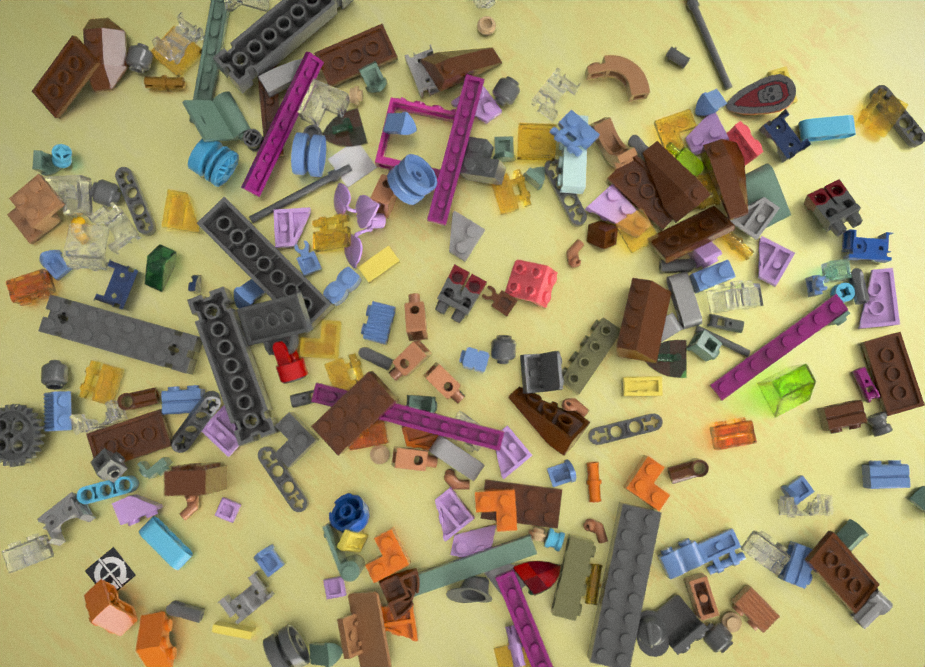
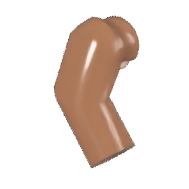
M579 239L566 252L567 261L571 267H578L581 264L578 252L582 249L584 243Z
M568 398L562 402L564 410L577 411L582 417H585L590 411L575 398Z
M452 469L445 471L444 480L452 489L469 490L470 480H459Z
M198 495L184 496L187 501V507L179 513L184 520H187L198 510Z
M587 519L584 522V529L595 533L599 543L608 541L601 522L594 519Z

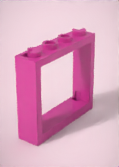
M391 97L387 114L396 113V110L452 123L456 114V109H451L450 111L443 109L439 105L427 106L421 101L410 102L403 97L401 99ZM382 131L375 164L378 168L391 170L401 160L385 157L390 134ZM432 168L438 181L440 169Z

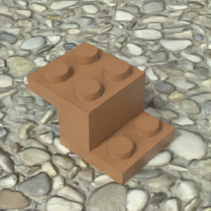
M37 174L9 198L15 208L7 216L30 244L36 243L62 221L56 212L65 203L40 174Z

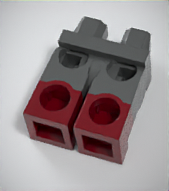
M840 179L806 196L805 207L808 210H812L820 224L824 226L823 228L826 232L831 230L837 237L846 232L847 227L844 223L848 222L852 228L861 225L863 221L859 214L860 205L856 204V201Z
M454 264L437 297L439 301L435 310L445 315L449 306L454 308L455 311L451 319L460 323L465 316L469 315L481 292L487 285V281L474 274L470 276V272Z

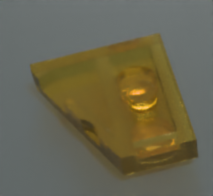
M168 189L162 227L200 234L188 193Z

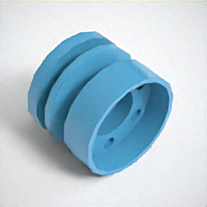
M201 139L190 154L188 168L199 176H204L205 180L211 182L216 187H220L227 182L235 171L239 161V154L233 150L231 151L227 146L223 147L219 141L204 142Z

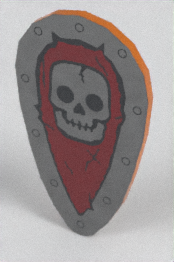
M782 74L770 75L738 91L727 102L726 107L731 112L744 115L779 112L788 108L793 103L796 97V86L788 76Z

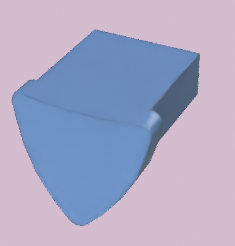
M718 89L708 93L704 92L698 99L695 114L701 116L710 115L728 103Z
M407 112L387 114L383 132L387 134L410 135L417 131L414 120Z
M60 250L42 252L39 261L55 280L59 281L73 269L61 255L62 252Z
M250 279L242 286L234 289L236 307L242 308L252 305L265 292Z
M568 459L564 460V463L546 468L552 487L568 482H576V471Z
M803 475L798 476L789 484L781 487L786 498L794 506H797L815 492Z
M273 544L257 553L253 558L267 577L285 565L274 550Z

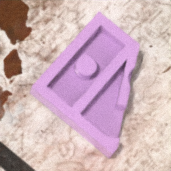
M761 236L759 240L758 278L776 287L795 252Z

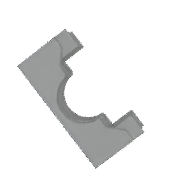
M431 44L429 50L416 55L413 52L414 57L412 58L408 54L405 55L406 63L413 75L420 98L424 97L423 91L425 90L428 91L429 96L440 92L421 63V59L433 54Z
M71 492L37 520L40 523L46 524L43 529L47 530L51 537L48 543L61 546L66 542L61 533V525L65 521L78 518L91 522L96 517H94L88 504L80 503L77 499V494Z
M258 571L248 578L252 585L235 599H232L228 594L218 602L230 617L235 613L238 615L239 618L235 621L237 625L275 594L273 591L271 593L266 591V588L269 586L265 587L256 575Z

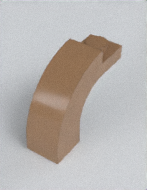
M606 55L602 60V64L595 62L586 68V80L614 77L621 81L625 86L628 102L647 99L650 93L648 80L644 72L637 64L625 57Z
M604 117L590 124L600 134L595 142L611 166L618 169L634 161L633 157L637 155L635 147H628L622 142L610 117Z

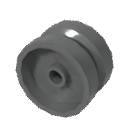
M291 624L281 628L278 635L273 633L263 640L264 652L272 667H304L310 663V655L306 644L299 632Z

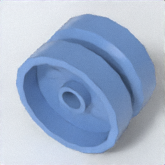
M297 132L293 140L291 153L293 174L305 175L308 171L312 177H322L326 161L325 135L314 134L310 140L308 133Z
M415 154L405 156L387 175L388 184L393 193L401 201L410 205L419 203L425 195L429 194L437 186V177L434 170L423 158Z

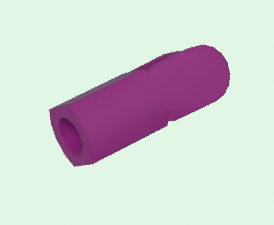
M861 367L852 371L865 402L870 403L874 398L879 399L880 394L866 368Z

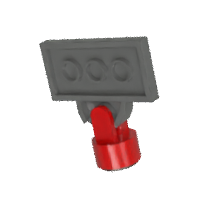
M301 292L237 309L248 346L263 343L267 353L275 356L278 364L275 367L281 383H291L307 376L308 370L304 358H299L296 349L299 342L298 334L309 332L313 328Z

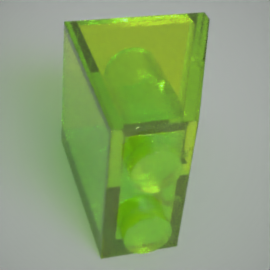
M807 363L789 366L758 382L757 385L773 415L778 417L809 401L816 380Z

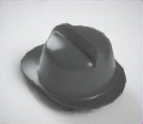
M468 577L460 588L451 589L446 593L447 598L459 603H488L492 601V597L488 594L489 579L486 577Z
M647 610L641 612L637 643L645 654L653 657L662 656L667 652L669 637L665 619L661 614L656 611Z

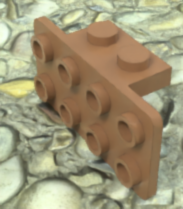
M378 592L349 594L348 600L351 614L337 619L344 659L358 656L360 667H392Z

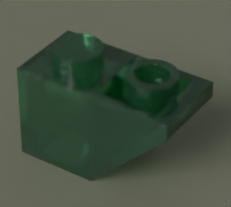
M159 244L147 255L145 285L160 292L164 290L175 267L176 251Z

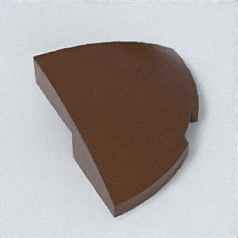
M416 568L390 575L378 581L395 621L411 609L414 604L412 600L415 593H419L420 580Z

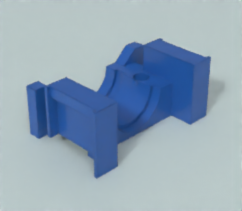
M847 230L843 233L841 251L849 252V254L843 256V260L867 259L879 263L892 261V257H888L887 254L891 253V251H888L889 235L894 233L885 232L876 239L856 237L857 230Z

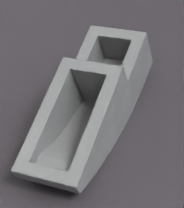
M303 58L291 61L258 76L269 97L285 89L288 90Z

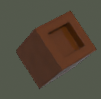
M602 220L588 224L587 242L602 249L614 246L617 242L618 227Z

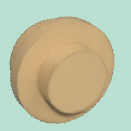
M489 16L480 18L477 23L478 31L483 35L492 34L496 28L494 19Z
M359 86L350 88V103L359 105L360 101H363V91L359 89Z
M376 445L371 449L370 458L374 463L384 464L389 459L390 454L387 447Z
M533 527V530L528 532L532 540L545 542V537L548 536L545 529L540 527Z
M734 612L725 613L721 619V623L730 632H736L741 628V618Z

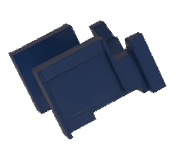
M786 109L772 121L769 120L759 129L766 138L774 141L782 163L787 159L790 160L798 152L805 150L811 145L808 139L801 142L785 121L790 115Z
M110 259L107 266L114 268V272L104 296L96 293L94 301L98 300L112 305V307L114 303L120 304L119 309L123 310L138 270L134 269L133 273L127 271L129 266L118 264ZM124 273L125 277L121 278L120 274ZM115 293L117 297L112 298V294Z

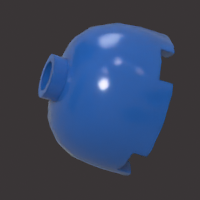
M348 493L339 497L334 502L336 505L332 513L329 512L330 523L342 533H344L345 529L352 532H360L368 523L370 517L369 507L360 496Z

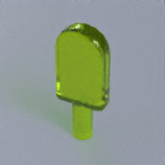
M672 142L666 145V149L694 176L701 174L703 163L689 149L683 147L679 150Z

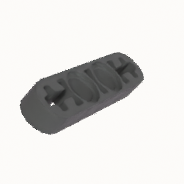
M876 86L870 92V99L909 147L915 148L925 142V132L887 86ZM882 92L883 95L878 97L877 94ZM888 105H894L896 113H890L887 108ZM900 119H904L907 121V128H903L900 126ZM917 135L918 139L914 141L913 138Z
M553 158L547 160L544 165L545 175L569 222L575 227L582 226L587 219V215L577 194L560 192V189L556 187L557 177L552 179L555 174L553 170H548L550 164L557 166L555 169L556 174L561 173V168H558V160ZM571 196L575 202L573 205L568 206L565 204L564 198ZM578 206L575 211L577 215H582L581 222L574 220L575 213L574 211L570 213L569 210Z
M120 167L117 169L115 177L136 228L141 234L151 236L155 233L157 227L137 178L129 168ZM126 172L127 174H129L127 175V180L131 184H127V181L122 178L124 177L123 173ZM135 188L137 190L136 196L129 198L128 191ZM138 205H143V213L137 215L135 208ZM141 219H144L145 222L150 225L148 227V231L143 229L145 227V224Z
M208 391L201 397L172 437L171 445L173 451L183 453L190 448L221 405L219 393ZM199 412L207 414L203 418L196 417V414ZM189 426L196 428L193 432H188L185 429Z
M647 414L595 427L589 431L588 439L592 444L601 445L657 431L662 427L663 421L658 414ZM653 416V419L658 420L654 428L653 425L645 426L646 430H644V424L641 419L644 418V422H649ZM633 421L638 422L640 425L637 432H632L629 429V425ZM614 426H618L621 429V434L618 437L611 435V428ZM604 428H607V435L610 439L606 440L607 437L603 436L597 442L596 439L592 438L595 435V431L605 433Z
M270 446L261 448L258 452V459L291 509L295 512L306 510L309 500L287 466L275 455L276 450ZM264 451H271V460L275 461L277 459L278 462L272 464L269 467L268 464H270L271 462L268 458H263V456L265 455ZM277 465L283 469V474L280 477L273 474V468ZM286 482H292L294 485V489L290 493L284 490ZM298 491L299 494L296 495V497L299 500H304V503L302 504L303 508H301L300 506L296 507L295 504L297 503V500L295 499V497L290 499L289 496L295 494Z

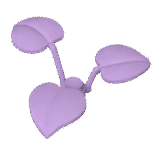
M338 183L334 194L335 211L338 215H344L346 210L357 213L358 226L364 229L356 232L354 235L348 234L344 243L347 261L353 268H357L363 251L362 242L358 236L366 232H372L373 228H384L386 218L383 213H376L380 204L374 202L367 195L359 196L356 202V209L350 208L348 206L351 201L350 192L344 184Z

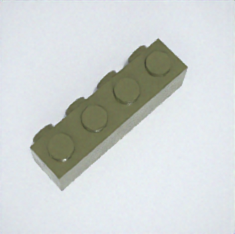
M604 317L600 321L596 319L590 328L593 330L590 336L585 335L580 343L582 347L579 352L575 351L570 357L569 361H571L569 367L562 369L563 385L577 395L581 393L619 336L620 328Z
M569 534L551 607L552 615L576 621L577 616L581 615V596L586 594L587 585L585 584V579L590 576L591 565H589L590 558L594 557L596 546H594L592 540Z

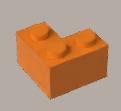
M644 455L623 488L658 511L661 510L670 494L654 484L665 467L651 457Z
M514 488L475 490L476 512L496 511L497 532L517 530Z
M394 527L374 537L382 555L368 561L365 566L373 582L376 583L410 565L411 561Z
M100 579L84 594L85 606L90 616L89 620L94 626H100L111 634L115 633L122 636L138 621L134 607L120 600L116 587L105 580Z
M165 611L141 615L136 652L146 667H173L174 659L177 657L176 648L172 646L169 638V633L173 627L172 620L168 618Z

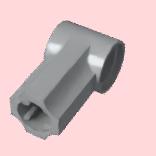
M877 588L856 614L852 613L851 617L857 624L866 629L879 615L888 613L893 604Z

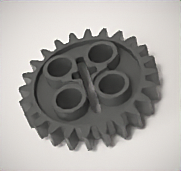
M12 404L5 405V408H0V463L3 462V466H24L25 463H31L32 458H37L35 452H41L38 446L44 444L40 438L45 437V434L41 433V430L45 427L39 426L42 419H36L38 413H32L33 408H27V405Z

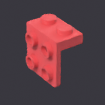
M740 121L727 132L729 141L737 142L746 166L764 151L760 142L750 134L749 127Z
M516 260L505 292L514 298L531 301L539 307L546 308L551 299V292L557 281L558 272L547 265Z

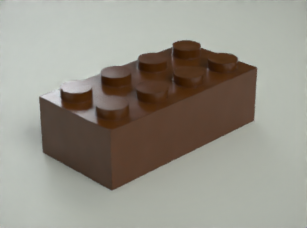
M370 371L311 427L338 456L352 446L399 399L373 371Z
M221 462L189 463L171 466V470L164 471V496L208 495L227 489V466H221Z

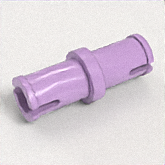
M515 625L507 626L505 629L509 642L508 650L511 651L513 667L525 666L526 663L522 651L523 645L520 642Z

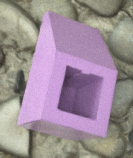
M709 242L689 252L688 255L690 259L696 262V269L701 266L705 269L719 261L717 257L722 255V252L714 243Z
M138 494L130 495L112 503L120 525L128 523V526L140 522L139 518L145 515L146 518L157 515V510L163 508L161 503Z

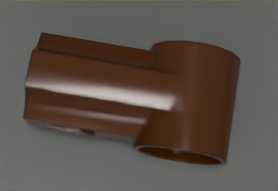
M157 387L132 393H123L118 397L117 404L122 410H135L160 404V394ZM128 397H131L132 405L128 407L125 401Z
M693 458L690 461L667 467L672 484L695 477L705 476L709 471V466L704 460ZM700 462L702 470L695 472L694 465Z

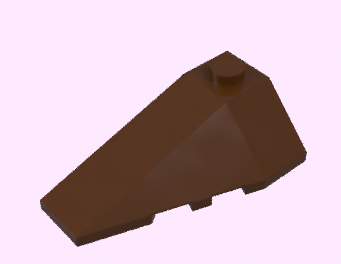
M493 47L437 52L421 59V63L440 92L464 82L466 74L477 76L502 64Z
M719 139L704 144L700 157L729 220L747 215L749 211L745 162L737 142Z
M658 141L642 153L649 173L655 182V188L662 200V206L675 223L711 195L703 184Z
M520 386L508 397L546 443L563 456L575 445L590 424V421L576 411H566L558 407V403L554 401L552 403L546 402L536 393L523 394V388Z

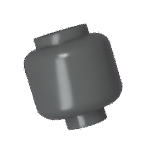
M138 43L129 47L126 63L129 65L130 70L144 73V71L150 70L154 56L147 45Z
M509 76L500 78L492 91L496 97L494 100L502 106L505 104L512 105L520 93L519 83Z
M101 179L93 183L90 196H92L95 203L111 207L114 202H119L121 192H118L117 184Z
M497 335L492 340L491 357L496 359L497 363L508 364L509 360H513L516 357V341L512 339V336Z
M50 360L49 363L42 366L41 383L46 388L56 390L61 389L67 384L68 367L62 364L60 360Z
M711 622L707 626L708 630L705 632L706 635L703 637V641L713 652L724 653L733 644L731 641L733 638L732 633L720 622L715 625Z

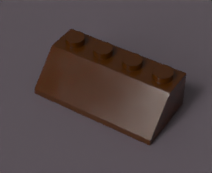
M632 278L616 346L618 357L657 363L671 298L669 290L652 280Z

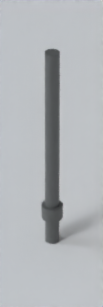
M687 0L686 4L689 11H692L724 88L728 90L733 86L701 14L700 4L698 0Z
M347 164L338 170L334 169L328 172L329 174L256 212L249 216V218L254 223L273 213V210L280 209L331 181L336 182L340 179L339 177L352 171V168Z

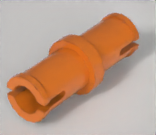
M587 462L588 480H586V484L589 490V502H601L600 484H602V480L599 478V462Z

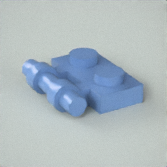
M573 110L559 121L558 126L562 130L559 131L555 126L550 130L554 139L557 142H561L567 147V151L570 154L573 153L577 157L583 153L578 148L579 146L587 150L600 135ZM568 134L575 141L572 142L566 137V135Z
M732 528L697 543L705 562H713L712 566L707 567L710 575L716 572L719 574L725 568L731 565H739L740 561L746 559L743 552L736 554L734 551L740 548L741 545ZM728 553L729 558L723 561L719 560L718 557Z

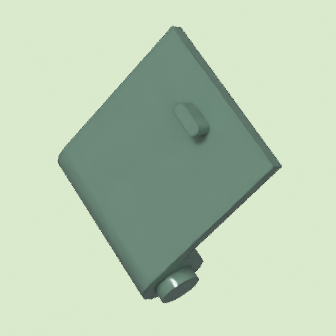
M229 91L220 93L213 100H184L182 102L204 142L243 141L244 133L251 129Z
M764 164L746 174L748 205L765 197L780 207L767 227L791 216L776 174L770 164Z
M328 522L322 527L323 535L327 539L339 574L345 581H354L364 569L365 561L363 557L357 554L346 557L344 551L336 548L340 538L337 530Z

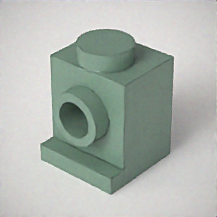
M702 330L694 334L686 349L688 351L692 350L704 361H709L717 358L722 343L706 330Z

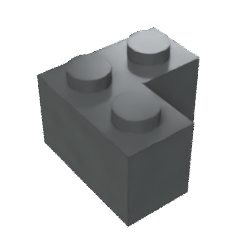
M469 137L460 171L463 177L470 181L502 185L506 167L500 160L491 159L494 147L487 139Z
M288 412L275 425L288 439L275 455L288 468L292 467L320 440L294 412Z

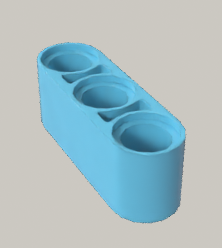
M853 115L812 118L798 123L801 142L805 139L813 142L849 138L856 135Z
M128 475L119 477L114 483L107 480L84 486L78 490L77 499L82 504H90L132 493L138 489L139 481L135 476ZM125 480H128L130 483L129 489H126L124 486ZM107 485L111 488L110 494H107L105 491ZM88 490L92 493L91 499L87 497Z
M155 516L138 531L140 536L175 570H179L193 556L192 551Z

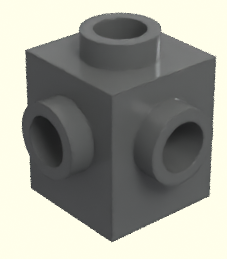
M105 448L90 462L99 478L102 480L107 479L113 483L128 469L124 463L125 458L120 453H113Z

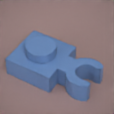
M305 240V248L303 250H300L297 244L294 245V248L301 254V257L296 259L303 275L306 277L322 270L316 253L314 251L309 253L310 245Z
M814 275L806 278L808 297L823 294L822 291L827 290V286L823 284L826 276Z

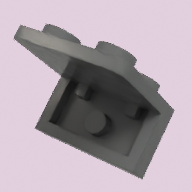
M559 351L520 355L523 394L563 389L562 358Z
M674 595L656 611L665 619L669 646L677 655L687 652L695 640L699 641L706 635L705 632L708 628L697 618L679 595Z

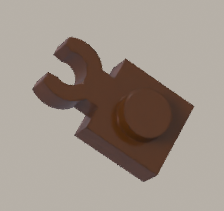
M488 286L487 289L492 292V295L486 296L483 294L482 298L486 301L492 300L493 304L491 307L507 317L518 300L502 290L497 294L494 287Z

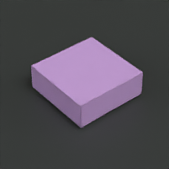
M222 497L214 516L234 523L242 504Z
M341 576L323 580L326 599L347 595L345 582Z

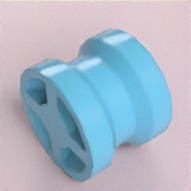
M64 144L55 145L51 151L52 163L58 168L69 167L72 163V150Z
M841 283L831 289L830 296L837 294L844 303L853 299L855 289L849 283Z
M549 528L544 547H552L555 551L559 552L565 533H557L554 529Z

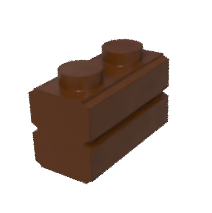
M852 400L817 409L822 430L830 431V434L842 432L844 427H849V430L861 428L862 423H867L862 400Z

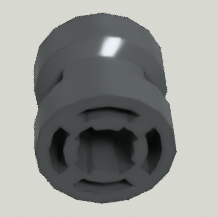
M249 129L244 133L243 141L251 151L258 152L264 140L263 136L258 130Z
M885 411L867 417L868 424L873 427L871 431L874 437L893 431L891 424L887 423Z

